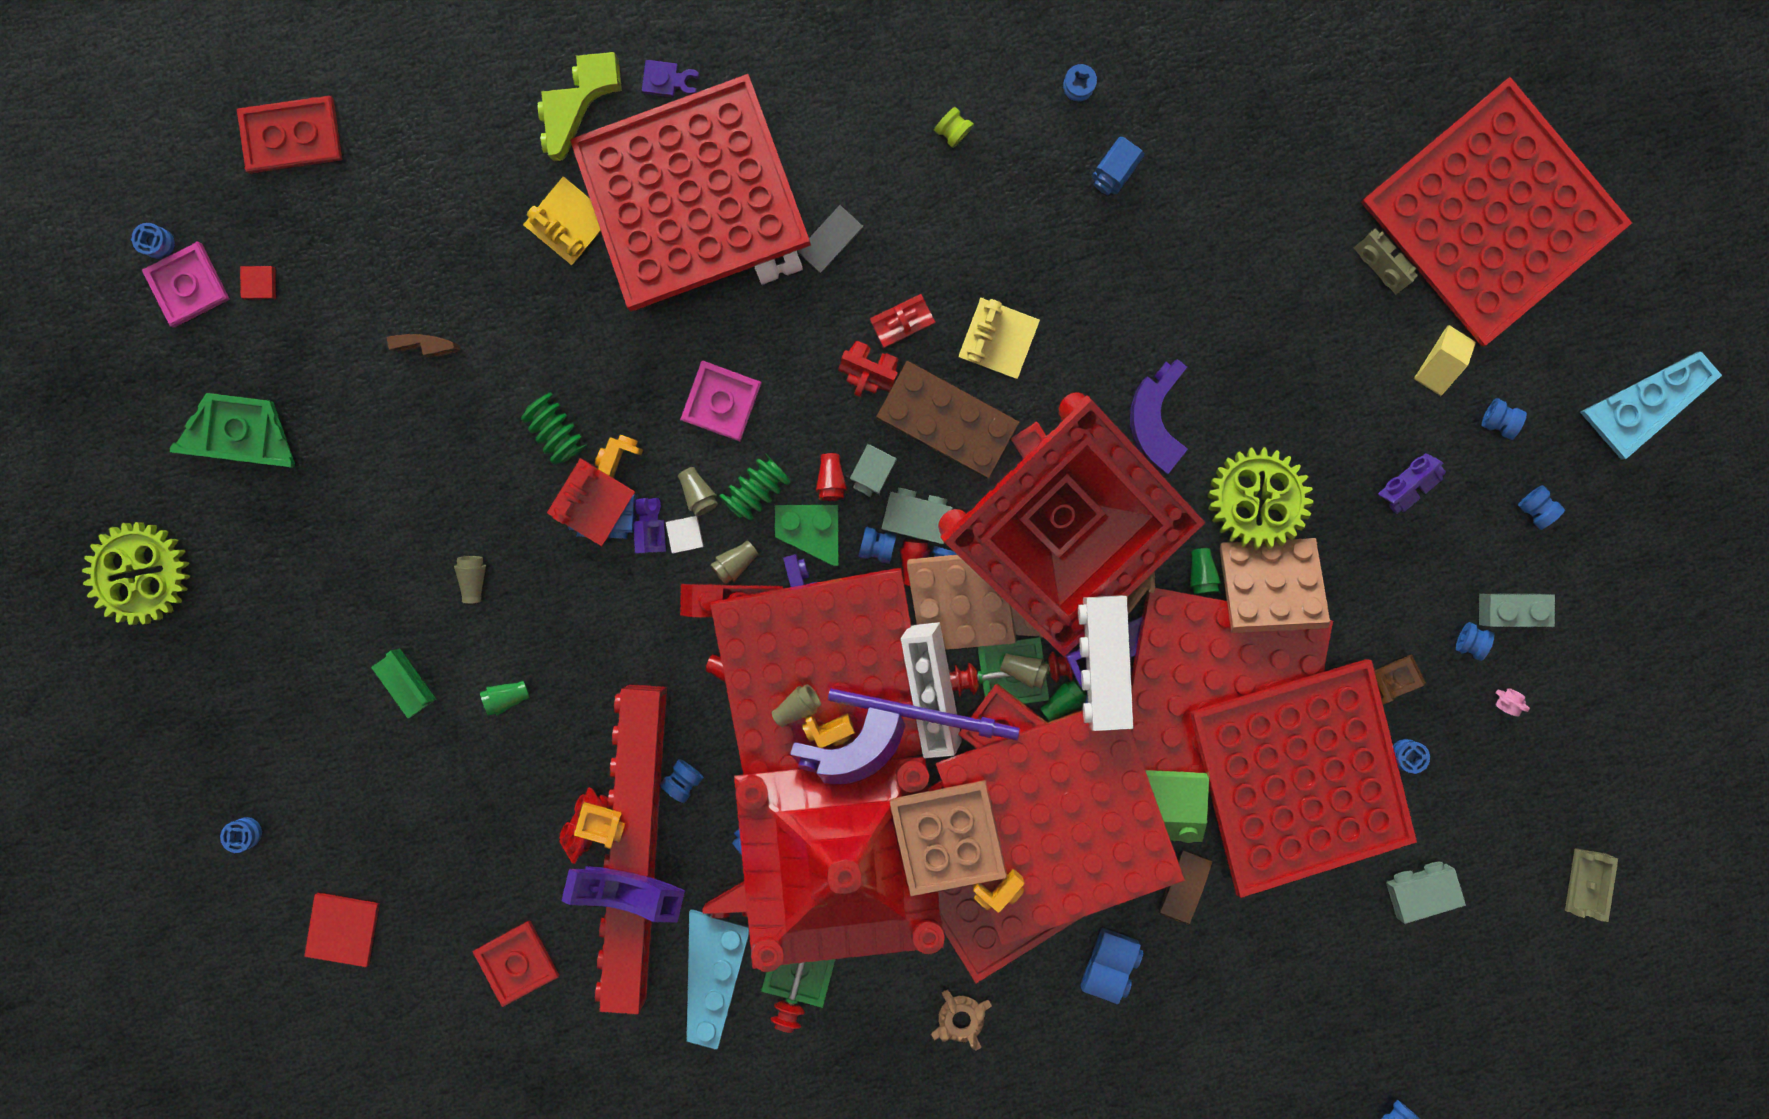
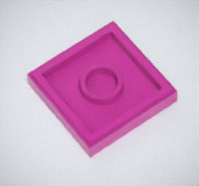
M196 242L142 270L170 327H176L230 300L200 242Z
M701 361L680 420L741 442L762 382Z

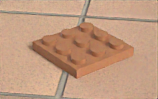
M1316 538L1286 540L1283 546H1280L1274 540V546L1271 550L1267 549L1264 542H1262L1258 550L1254 549L1253 541H1249L1244 548L1242 547V542L1221 543L1220 555L1231 633L1321 629L1329 627L1330 618Z
M958 555L908 559L907 568L917 625L940 622L945 650L1012 644L1016 642L1012 607Z
M986 780L890 800L911 896L1007 877Z

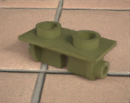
M1375 228L1354 249L1363 261L1382 279L1383 283L1396 295L1418 276L1414 271L1416 268L1401 252L1393 258L1390 253L1396 248L1395 245L1385 236L1383 231L1379 233Z

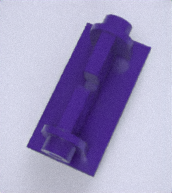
M1425 453L1423 456L1415 459L1410 467L1401 475L1391 479L1378 495L1391 502L1389 507L1396 514L1401 511L1406 512L1408 508L1420 499L1415 490L1417 487L1426 494L1443 480L1442 476L1446 473L1441 466L1443 462Z

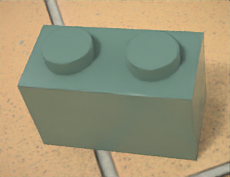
M867 444L850 477L851 481L855 482L853 488L869 497L872 496L873 492L880 494L897 458Z
M899 487L897 493L890 492L882 525L883 530L944 544L940 537L938 524L941 517L946 512L952 510L951 506H946L947 499L929 495L928 501L915 498L917 492Z
M1479 594V625L1490 627H1555V595Z
M1434 862L1425 865V870L1414 874L1412 871L1400 872L1394 875V880L1387 881V888L1397 919L1406 924L1466 906L1457 874L1453 867L1443 864V862Z

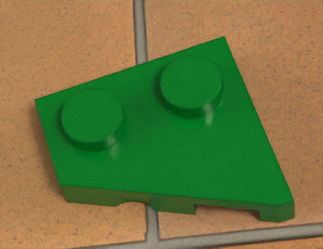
M775 505V537L833 566H839L838 505Z

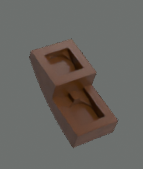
M404 334L386 337L389 350L394 352L421 347L424 356L433 358L461 351L460 345L430 335Z
M1412 654L1375 670L1383 705L1393 701L1397 696L1424 686L1426 683Z
M1183 850L1179 853L1178 863L1185 881L1166 887L1158 914L1189 925L1202 895L1212 861Z

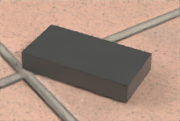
M839 205L809 238L811 246L800 249L797 252L822 274L863 229V225Z

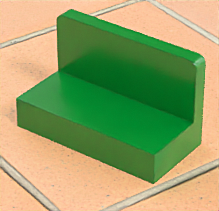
M400 648L389 651L384 659L371 667L407 718L413 717L436 700Z

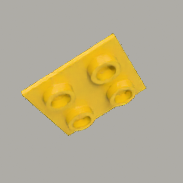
M564 176L538 207L533 206L527 212L529 218L523 224L571 265L575 263L601 231L590 198Z

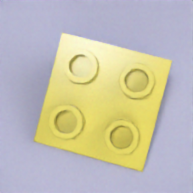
M980 298L959 357L1018 379L1040 320L1002 306V303L990 299L989 301Z

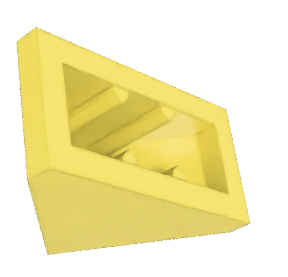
M1448 325L1414 377V380L1438 395H1443L1468 366L1476 342Z

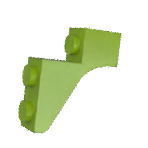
M615 52L576 56L577 66L572 67L574 84L579 86V88L541 91L542 102H538V114L540 121L545 122L546 132L541 133V145L543 152H548V156L553 161H561L566 158L572 145L570 139L575 138L588 106L604 94L622 91L619 59Z

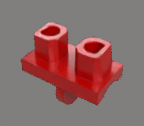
M922 294L870 318L883 348L935 324Z
M856 341L849 351H844L838 371L848 375L846 382L857 386L854 393L855 396L861 397L864 389L874 394L878 388L890 393L898 374L896 372L898 358L882 353L878 364L867 359L871 348L862 342Z

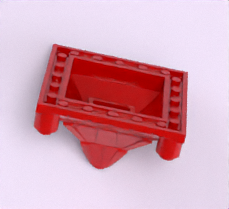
M1077 392L1067 395L1061 401L1059 415L1063 421L1059 426L1047 435L967 514L958 509L950 510L941 517L938 524L941 539L1064 657L1080 642V638L1085 637L1084 624H1079L1078 605H1083V597H1128L1205 524V521L1087 395L1085 396Z
M923 756L891 759L871 776L848 784L824 783L818 776L817 771L810 772L803 769L734 776L753 969L757 968L763 972H771L780 965L914 950L924 954H932L944 948L945 935L941 928L938 891L914 896L910 895L890 806V800L893 798L928 792L929 773Z

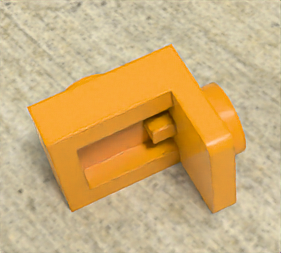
M620 435L618 440L609 438L606 449L601 448L599 450L595 466L613 478L623 450L642 455L643 449L636 447L637 440Z
M848 713L821 726H818L812 714L805 717L807 723L802 724L809 742L815 740L818 748H823L830 744H833V746L843 744L851 738L850 735L854 734L853 723Z
M584 802L574 836L603 843L605 848L611 849L613 841L620 842L625 823L619 822L621 812Z
M1012 869L993 892H990L981 883L974 884L973 889L976 893L974 898L986 910L992 907L999 913L1008 902L1014 904L1023 894L1024 888L1022 886L1025 884L1024 879L1016 870Z

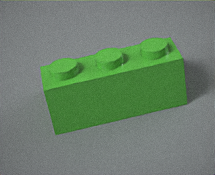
M1145 770L1170 840L1185 843L1202 842L1207 825L1208 775L1206 773Z

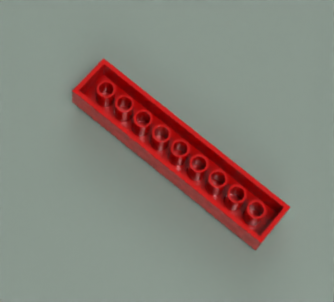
M630 684L622 688L620 694L615 696L614 712L619 713L618 726L613 728L612 744L617 745L616 758L611 759L610 777H615V786L613 790L609 791L608 809L621 812L619 822L625 823L620 842L613 841L609 854H605L604 868L630 872L654 879L667 687ZM606 907L605 918H601L599 936L604 937L603 950L598 952L597 969L602 970L601 981L596 984L595 1001L600 1002V1012L639 1014L647 997L652 921L637 914L611 907Z

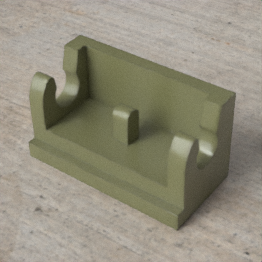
M1574 849L1565 911L1585 918V916H1589L1600 921L1609 922L1618 858L1606 853Z

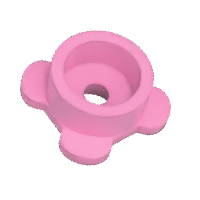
M1499 689L1496 691V694L1500 696L1496 703L1499 709L1513 716H1520L1522 710L1529 711L1530 708L1526 705V701H1524L1525 696L1512 689H1507L1506 692Z

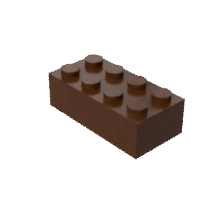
M906 361L876 416L877 420L985 479L990 477L1019 424V421L909 361Z

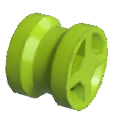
M953 107L940 120L934 131L938 135H944L948 139V144L954 148L969 133L974 124L970 120H964L960 116V111Z

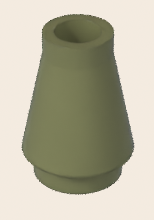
M690 467L678 474L688 509L693 511L695 516L704 515L718 505L715 500L717 495L700 477L694 467Z
M747 540L742 545L715 557L716 561L710 566L726 585L730 581L735 582L759 554Z
M464 556L457 558V565L454 566L462 595V602H481L486 564H483V557Z
M1006 653L1000 671L1007 673L1031 689L1034 687L1042 689L1050 665L1043 663V659L1015 656Z
M807 684L803 687L798 686L778 708L772 711V717L783 728L789 723L815 714L817 708L821 706V701L811 686Z

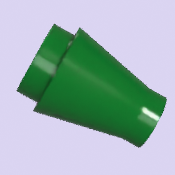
M1210 548L1191 551L1190 588L1193 589L1194 595L1205 596L1219 593L1218 585H1221V581L1213 562Z
M1076 679L1070 682L1065 681L1048 702L1041 707V710L1050 722L1082 708L1083 703L1086 702L1087 693L1078 685Z
M524 681L486 687V691L480 692L488 716L493 714L499 716L520 702L529 699Z

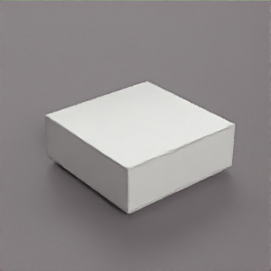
M698 516L666 522L672 553L704 547Z

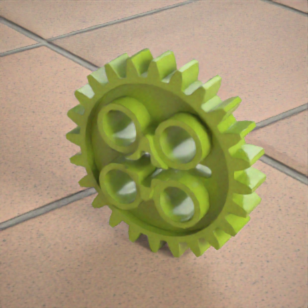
M1263 447L1258 456L1254 449L1250 448L1247 458L1240 451L1235 456L1236 462L1227 458L1224 463L1226 469L1219 467L1216 471L1219 478H1213L1210 483L1217 490H1211L1208 494L1209 498L1216 500L1210 504L1209 510L1218 511L1213 522L1223 521L1224 523L1220 532L1232 531L1231 542L1238 536L1241 537L1243 548L1249 541H1253L1255 550L1260 548L1262 542L1265 543L1268 550H1271L1274 546V540L1280 546H1283L1286 543L1285 535L1293 540L1297 536L1295 529L1302 531L1305 527V523L1301 519H1308L1311 516V513L1304 508L1311 507L1313 504V500L1305 498L1313 490L1312 487H1303L1302 485L1308 479V476L1298 477L1296 474L1301 467L1300 464L1291 468L1288 466L1291 460L1290 456L1281 461L1279 460L1278 450L1270 457L1265 447ZM1263 472L1265 476L1261 498L1266 501L1260 510L1262 525L1259 526L1256 524L1259 498L1255 496L1260 490L1259 473ZM1241 476L1251 479L1253 487H1243L1240 485L1238 478ZM1277 479L1281 481L1284 485V490L1277 491L1273 489L1270 485V480ZM1246 507L1250 511L1251 517L1247 519L1241 518L1237 514L1236 508ZM1268 511H1279L1283 520L1280 522L1273 521L1269 517Z
M135 522L133 527L130 523H122L121 530L118 527L109 528L111 537L107 534H100L99 539L102 545H90L96 553L95 556H85L84 558L92 563L91 567L82 569V572L91 574V579L83 582V585L93 586V590L89 592L87 597L99 598L94 607H107L104 613L105 617H112L116 614V622H125L128 619L129 625L138 624L139 619L142 624L151 623V617L154 620L163 619L162 611L172 613L174 610L170 602L181 603L182 600L177 595V592L187 591L188 589L180 584L181 580L190 578V575L181 573V569L189 565V562L179 561V557L185 551L173 549L178 540L169 539L166 541L168 531L160 530L156 533V525H148L145 528L144 523ZM148 547L153 551V559L150 563L144 558V552ZM117 553L122 558V565L119 569L113 564L114 556ZM163 567L161 572L110 581V576L135 572L137 569ZM154 578L160 584L159 591L156 594L150 588V583ZM123 584L128 588V597L125 600L119 594L120 587Z

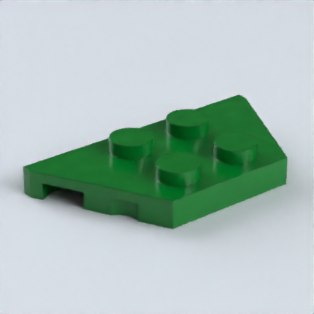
M206 393L198 405V411L190 417L184 426L186 427L185 431L177 443H173L170 447V452L295 467V462L275 405L272 401Z

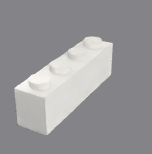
M1127 596L1083 597V605H1078L1079 624H1084L1085 637L1080 638L1081 657H1086L1087 670L1081 671L1082 689L1088 690V703H1083L1084 723H1089V728L1093 731L1133 729Z
M940 622L911 625V628H907L901 637L913 706L957 715ZM916 719L923 758L955 755L962 742L961 736L958 735L960 728Z

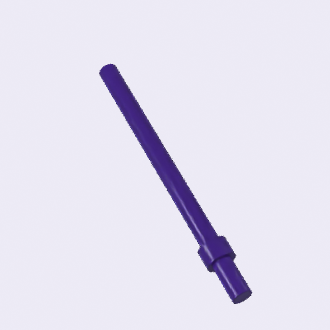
M832 688L828 695V701L864 709H869L870 707L898 713L907 718L979 732L978 736L992 738L993 735L1018 740L1020 732L1018 727L995 723V719L982 717L980 720Z

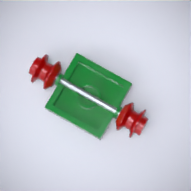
M1040 637L1020 639L1012 644L977 647L981 670L978 671V675L976 668L971 663L968 664L967 670L960 671L957 665H955V672H949L952 690H958L959 697L964 689H970L974 695L979 688V681V684H983L984 698L994 685L998 683L1023 704L1049 700L1047 680H1045L1042 689L1037 687L1031 689L1007 673L1000 671L1006 653L1015 656L1043 659ZM1052 651L1048 657V664L1050 665L1048 674L1050 673V677L1056 683H1058L1060 676L1067 675L1069 680L1072 681L1073 672L1066 657H1057L1054 651Z
M835 959L780 965L776 970L766 972L761 992L786 998L774 1004L779 1013L778 1016H773L770 1020L776 1024V1029L792 1033L794 1029L801 1028V1024L796 1019L797 1016L804 1015L805 1011L797 1004L798 1001L823 1008Z

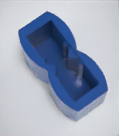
M1118 137L1092 175L1095 181L1094 186L1106 195L1110 193L1118 194L1144 157V152L1126 138Z
M1102 927L1081 981L1082 991L1119 1004L1122 997L1126 998L1132 985L1129 975L1133 968L1137 969L1143 956V950H1140L1141 945L1138 940Z

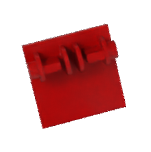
M580 458L547 513L558 522L566 524L600 546H603L635 491Z
M591 787L588 788L585 795L582 794L578 798L575 805V814L570 822L565 823L559 836V842L573 864H575L579 856H582L583 852H588L593 842L592 840L574 836L583 803L586 802L608 809V797L600 795L598 798Z

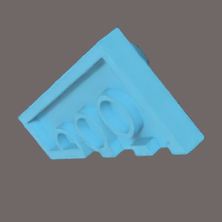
M1697 352L1580 413L1621 460L1627 459L1722 375L1702 352Z
M692 909L689 911L687 1042L718 1049L749 936V925L725 918H711L710 914H703V912Z

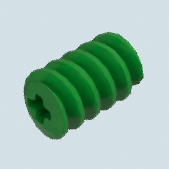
M550 392L529 405L521 420L524 423L532 422L528 428L530 433L540 432L536 437V442L538 444L547 442L543 452L545 454L554 453L550 462L555 465L573 458L583 451L587 445L579 447L576 445L582 437L580 434L569 435L574 425L563 426L562 422L567 417V414H555L560 404L549 405L547 403L553 396Z
M767 454L768 462L761 459L756 460L759 471L750 467L747 469L750 476L749 480L741 476L738 477L741 485L740 489L732 485L729 486L731 498L723 494L719 496L741 520L742 517L749 520L754 519L751 508L759 512L763 510L760 499L768 503L772 501L769 493L770 490L777 494L782 492L778 482L786 485L791 483L788 476Z

